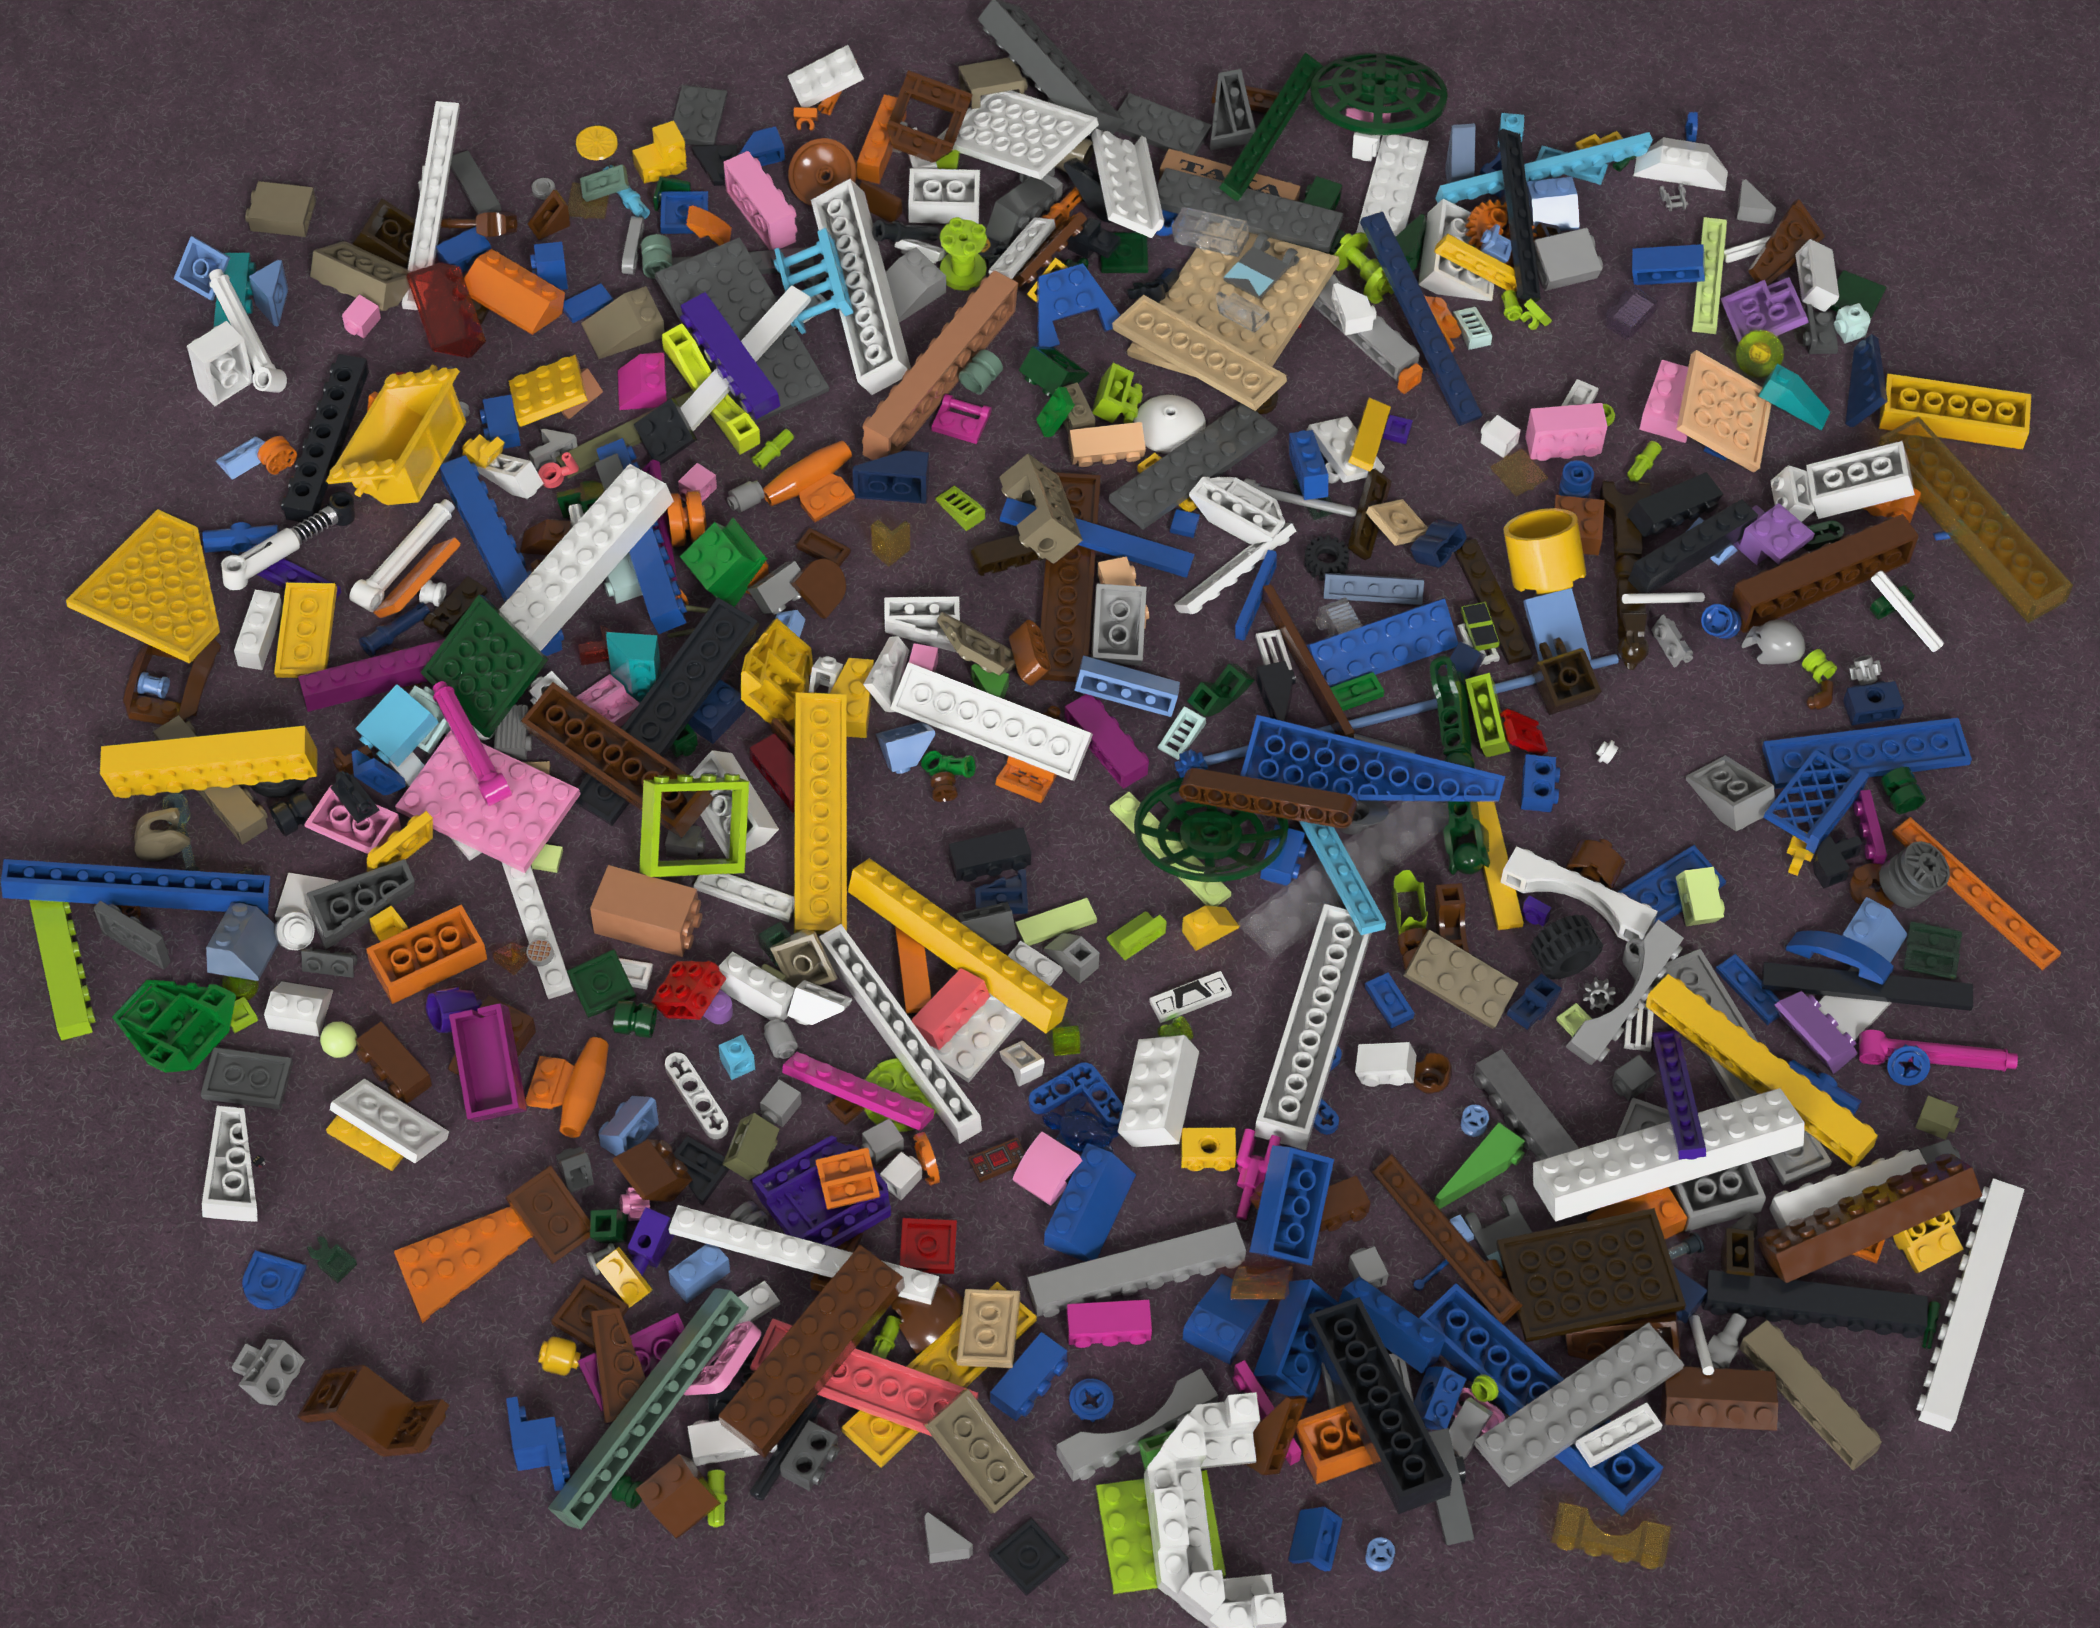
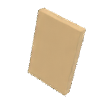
M965 1289L957 1355L958 1366L1013 1368L1021 1297L1020 1291Z

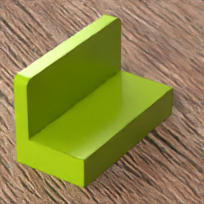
M1145 911L1109 935L1107 941L1124 960H1127L1166 933V920L1161 915L1153 919Z

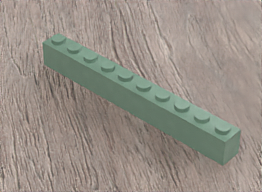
M714 1289L550 1504L548 1509L564 1524L578 1529L584 1527L749 1307L731 1290Z

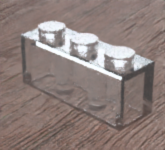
M1182 207L1172 225L1175 243L1239 257L1250 238L1247 221Z

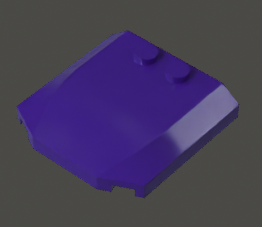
M831 1135L752 1179V1186L761 1203L786 1235L835 1248L891 1216L886 1182L873 1168L880 1198L827 1210L816 1160L859 1150L851 1144L846 1146L837 1142V1138ZM841 1226L838 1234L832 1238L833 1230Z

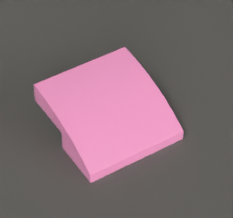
M610 674L576 697L618 727L627 722L640 704L626 693L624 685Z
M1041 1132L1020 1161L1013 1176V1181L1051 1206L1067 1187L1065 1180L1082 1162V1159L1074 1151Z

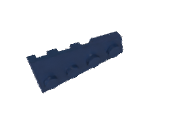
M1873 334L1861 340L1854 347L1845 423L1849 427H1855L1888 402L1879 339Z

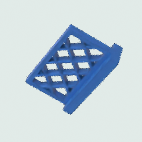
M1814 750L1768 808L1763 818L1807 843L1805 849L1815 854L1820 843L1829 836L1858 798L1860 791L1864 790L1869 774L1862 770L1857 774L1821 752ZM1814 760H1817L1824 764L1826 769L1814 770L1812 763ZM1834 775H1843L1849 780L1843 783H1836ZM1828 776L1831 784L1819 785L1817 777ZM1811 777L1813 785H1801L1800 778ZM1833 790L1835 798L1824 799L1821 791ZM1816 792L1818 800L1807 801L1804 793ZM1799 793L1801 801L1789 802L1788 794ZM1821 806L1822 814L1811 815L1809 807ZM1803 808L1806 816L1794 817L1792 809ZM1786 809L1788 817L1780 818L1773 813L1775 810ZM1808 822L1809 832L1806 833L1800 830L1796 823Z

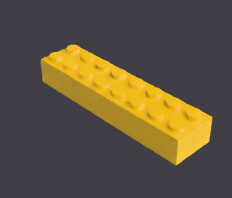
M305 726L101 746L100 775L114 797L129 798L131 795L141 794L151 796L160 792L179 793L182 790L190 789L205 790L210 787L229 788L240 784L256 785L259 782L269 781L279 783L289 779L306 780L309 777H317V748Z

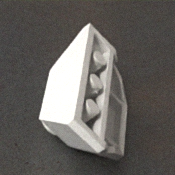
M1664 137L1652 145L1644 155L1636 158L1634 176L1723 191L1726 188L1728 171L1710 145Z
M1202 477L1189 493L1190 498L1210 523L1249 544L1272 541L1285 525L1284 517L1276 499L1236 477Z

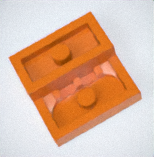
M1008 756L1007 764L997 776L995 785L1042 803L1057 775Z
M868 1148L816 1160L827 1210L880 1198Z

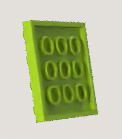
M1207 1470L1201 1471L1213 1568L1214 1571L1222 1570L1223 1579H1226ZM1144 1479L1096 1485L1113 1593L1118 1594L1158 1588Z

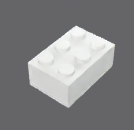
M910 169L909 223L949 224L952 218L959 217L979 224L980 170Z
M227 321L214 327L211 331L187 345L197 388L214 406L253 383V375L244 338Z

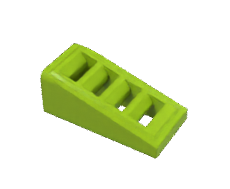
M956 486L936 497V501L966 531L985 519V509ZM952 494L956 495V497H954L950 501L946 500V498H948ZM958 500H961V502L958 503L957 505H955V506L952 505V504H954L955 502H957ZM964 505L967 506V507H965L964 509H962L961 511L959 510V509H960L961 507H963Z

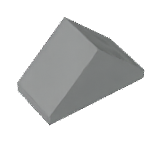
M1746 179L1743 180L1739 192L1737 220L1765 224L1772 223L1776 208Z
M927 1512L924 1516L929 1562L936 1563L970 1558L973 1554V1544Z

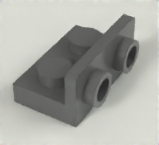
M1806 304L1805 314L1809 323L1801 326L1805 327L1803 345L1808 346L1809 354H1837L1838 344L1833 313L1813 312L1812 304Z

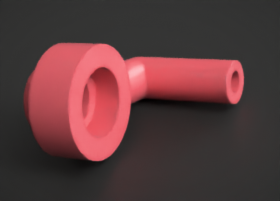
M565 452L562 455L566 466L560 467L558 464L550 462L540 468L538 474L544 483V487L556 488L563 482L564 476L578 472L579 466L569 452Z

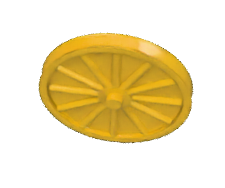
M604 126L585 128L576 138L577 151L581 156L589 160L606 159L614 154L618 146L616 134Z

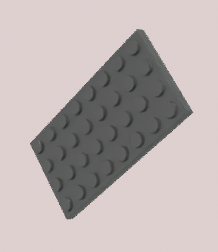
M740 237L655 273L658 284L679 319L682 315L680 305L706 292L740 341L777 302L776 297ZM791 324L756 362L778 392L781 406L755 420L751 413L748 414L757 424L829 391L828 384ZM688 328L687 330L692 336L693 331L691 328ZM697 344L706 363L713 372L716 369L717 365L714 361L710 362L708 360V358L705 355V348L703 347V345L701 344L699 346ZM730 390L728 395L743 409L740 397L738 395L735 397Z

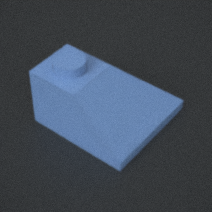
M191 236L174 279L209 300H214L216 294L209 285L211 282L209 274L216 269H221L224 273L231 257Z
M917 722L876 733L888 768L897 774L908 772L911 770L910 767L917 766L935 736L934 729L924 722Z

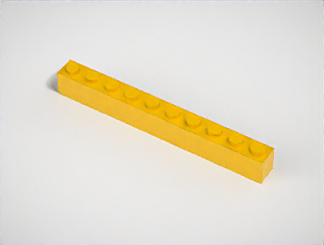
M867 859L853 869L848 892L956 970L959 971L962 968L983 979L988 992L1044 1033L1049 1032L1062 1022L1068 1002L1065 996L872 859Z
M1667 974L1648 994L1645 1006L1756 1093L1762 1094L1781 1088L1803 1119L1804 1130L1854 1168L1874 1147L1878 1135L1872 1127L1857 1120L1850 1110L1839 1106L1828 1093L1820 1091L1813 1086L1806 1076L1798 1074L1790 1068L1785 1060L1774 1056L1763 1043L1752 1039L1745 1029L1734 1025L1723 1012L1715 1010L1707 1004L1702 996L1694 994L1686 988V985L1680 979L1673 978Z

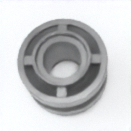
M747 1201L740 1205L728 1218L760 1228H764L768 1222V1216L763 1211H758V1206L753 1201Z

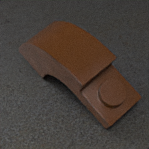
M1462 883L1436 885V933L1469 953L1465 929L1466 902Z

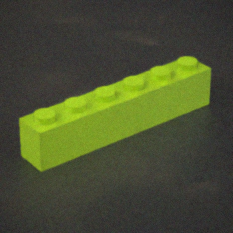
M29 900L55 1023L61 1041L93 1033L91 1023H95L96 1020L93 1008H87L86 1001H90L91 997L88 986L82 985L81 979H85L86 974L83 964H78L77 957L81 956L78 941L73 942L72 936L76 935V929L73 919L68 920L67 914L72 913L70 903Z

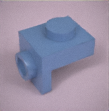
M1495 224L1490 230L1486 229L1481 237V242L1483 243L1480 251L1506 263L1512 250L1511 240L1498 234L1500 226Z

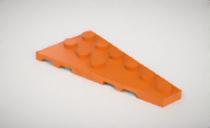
M511 1206L394 1251L422 1323L429 1319L430 1315L439 1308L447 1305L457 1294L466 1290L496 1267L506 1256L518 1250V1247L524 1242L533 1238Z

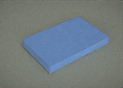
M1572 588L1523 601L1539 661L1543 660L1539 649V644L1543 642L1548 644L1553 657L1558 656L1553 641L1559 637L1563 641L1567 652L1583 648L1588 659L1591 660Z

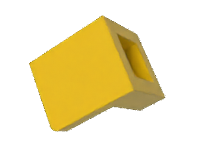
M392 906L369 919L371 929L380 942L409 929Z

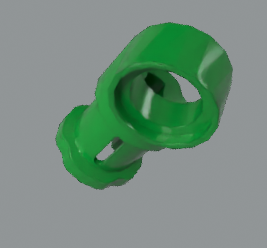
M930 751L924 755L921 761L922 768L931 776L940 772H950L954 775H963L965 778H971V776H974L976 769L975 760L971 755L955 758L952 755H941L938 751ZM934 759H939L938 765L930 769V763Z

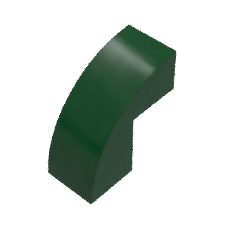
M1229 663L1215 683L1201 682L1187 702L1204 717L1213 716L1239 698L1255 679L1238 664Z

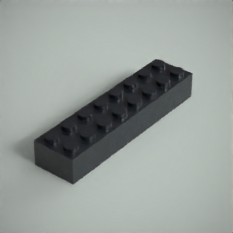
M1360 1297L1309 1314L1308 1333L1397 1513L1401 1514L1450 1496L1452 1478Z

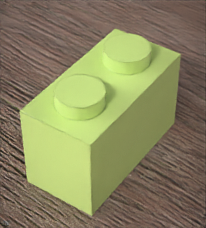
M1714 867L1685 870L1675 876L1686 926L1713 923L1724 917L1725 906L1723 900L1720 899L1718 891L1719 878L1714 872Z

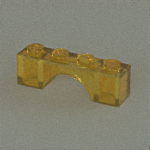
M1559 1502L1551 1543L1557 1544L1559 1548L1564 1550L1582 1549L1591 1556L1609 1555L1613 1556V1559L1618 1562L1626 1563L1631 1560L1640 1562L1645 1568L1655 1569L1663 1567L1671 1527L1642 1521L1635 1531L1627 1535H1610L1595 1526L1587 1508Z

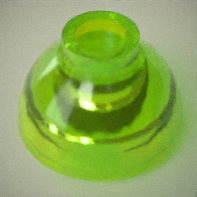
M224 976L222 988L233 992L236 995L235 1001L242 997H245L248 1001L257 993L259 982Z

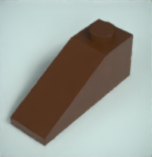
M1304 1395L1286 1397L1257 1425L1253 1432L1256 1462L1245 1465L1262 1475L1280 1474L1307 1397Z

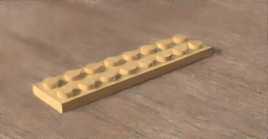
M1145 295L1139 298L1112 323L1114 331L1254 411L1287 382L1284 373Z

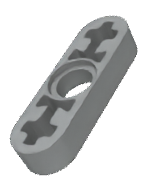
M632 216L630 219L622 258V274L635 275L639 256L637 250L641 247L644 232V217Z

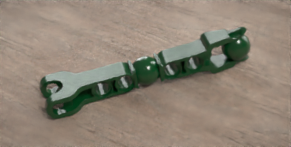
M1440 656L1431 662L1430 675L1437 699L1441 741L1445 747L1443 750L1446 756L1444 761L1475 769V763L1470 752L1472 745L1468 716V702L1470 698L1465 681L1467 678L1461 671H1456V666L1449 657ZM1443 664L1447 665V675L1440 676L1438 673L1440 666ZM1448 801L1449 825L1445 826L1443 833L1446 853L1449 855V871L1453 876L1457 871L1466 875H1473L1479 872L1484 865L1489 868V832L1480 822L1478 802ZM1467 809L1466 813L1461 815L1462 811ZM1471 830H1475L1477 845L1474 843H1463L1458 846L1459 838L1464 834H1468Z

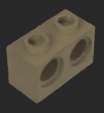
M1074 383L1064 386L1067 388L1075 404L1063 422L1068 434L1070 430L1095 427V417L1079 384Z

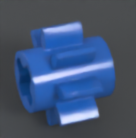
M1192 749L1180 753V761L1174 762L1180 778L1184 777L1186 771L1191 768L1208 769L1202 752L1197 754Z

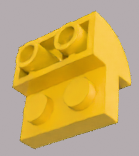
M1949 1211L1893 1236L1899 1250L1903 1249L1915 1273H1919L1964 1250L1952 1227L1956 1223Z

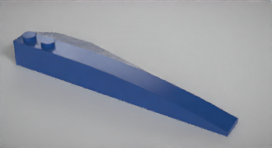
M1260 715L1256 717L1240 775L1347 794L1355 798L1356 801L1499 802L1505 776Z

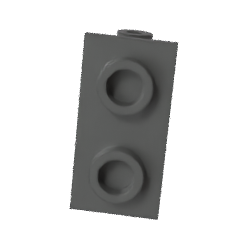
M314 947L301 951L303 972L354 978V966L357 965L358 956L353 955V952L335 951L333 954L328 950L315 949Z

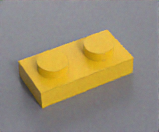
M620 1247L596 1264L622 1300L628 1304L629 1308L653 1290Z

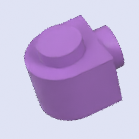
M719 990L703 1016L714 1024L728 1022L733 1015L731 998L722 990Z

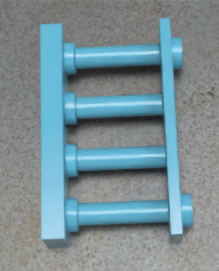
M826 228L817 231L820 240L817 242V245L785 258L779 248L774 249L777 258L774 260L777 271L781 274L785 292L791 285L794 286V284L826 271L829 274V277L826 278L827 281L802 291L810 296V298L828 290L833 291L834 295L825 302L803 310L795 318L791 325L793 328L797 327L801 334L806 333L804 320L830 309L840 308L845 316L854 313L835 241ZM820 253L824 255V259L821 260L822 263L791 275L789 266Z

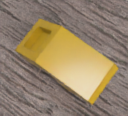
M479 434L474 440L469 439L463 445L462 456L466 455L470 464L475 463L478 467L487 468L502 453L505 442L498 436L490 442Z

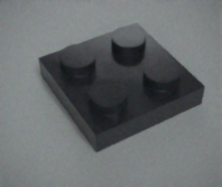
M670 398L634 424L651 458L659 461L660 465L697 441L676 399Z

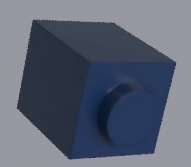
M1459 641L1450 659L1455 664L1456 671H1461L1468 679L1475 676L1486 655L1470 645Z

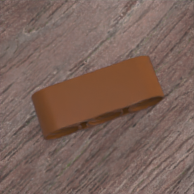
M1026 620L1009 636V641L1020 678L1026 684L1033 686L1051 670V665L1040 628L1033 621Z

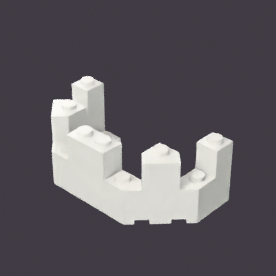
M1256 1392L1228 1395L1225 1402L1196 1405L1166 1440L1160 1452L1152 1460L1144 1473L1157 1587L1208 1628H1282L1287 1622L1283 1593L1274 1594L1271 1574L1223 1579L1222 1570L1214 1571L1201 1469L1256 1462L1253 1432L1260 1421Z

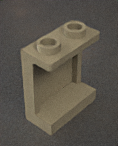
M1010 58L958 66L960 89L973 94L969 104L971 109L981 108L980 96L1011 90L1024 94V91L1027 90L1026 78L1021 76L1019 66L1015 65Z

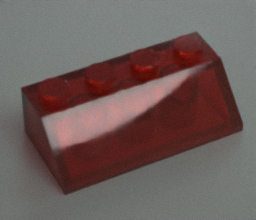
M438 263L408 273L406 277L432 351L465 358L472 357L486 342L461 268L446 263Z

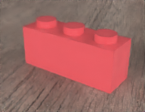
M961 968L911 1020L930 1046L940 1050L969 1021L974 1013L986 1003L990 995L984 980Z

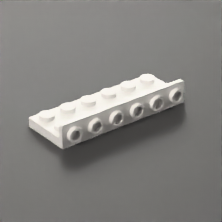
M1096 128L1091 137L1108 220L1152 238L1162 228L1164 218L1146 137L1141 136L1136 144L1133 145L1129 140H1122L1108 131H1101Z

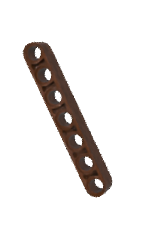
M1191 768L1186 771L1179 789L1180 796L1189 802L1336 828L1349 827L1357 807L1355 798L1347 794L1199 768Z

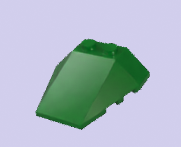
M146 980L112 1018L147 1064L165 1073L195 1070L213 1048L229 1033L236 995L214 984H209L208 987H198L196 983H188L185 986L177 985L174 981Z

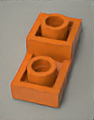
M693 205L689 207L686 225L700 238L709 236L719 246L730 241L732 228L726 222L704 209Z

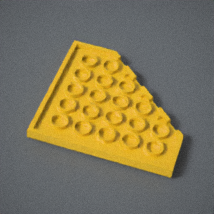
M158 509L66 599L67 607L189 664L220 633L198 527Z

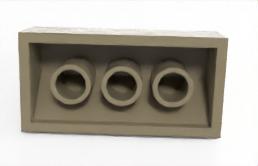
M343 241L313 250L310 277L318 280L322 285L336 288L339 293L349 294L355 297V299L358 295H361L378 305L379 311H386L388 308L399 305L416 280L417 274Z

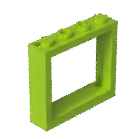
M725 773L722 778H716L714 774H701V778H693L692 775H677V779H669V776L658 775V777H654V780H644L639 872L649 877L745 873L749 781L740 778L739 774ZM732 790L729 858L658 861L662 792Z

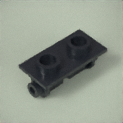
M344 771L336 774V784L330 786V788L357 824L380 811L353 774L349 775V773Z

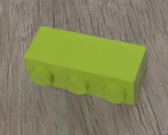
M1490 673L1465 679L1480 746L1485 757L1510 752L1509 742L1505 737L1506 731L1503 725V717L1500 716L1501 708L1495 683Z

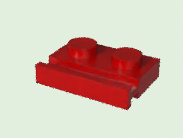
M1508 708L1500 713V716L1506 720L1503 722L1506 731L1505 737L1511 745L1539 756L1548 752L1542 731L1536 727L1539 725L1538 721Z

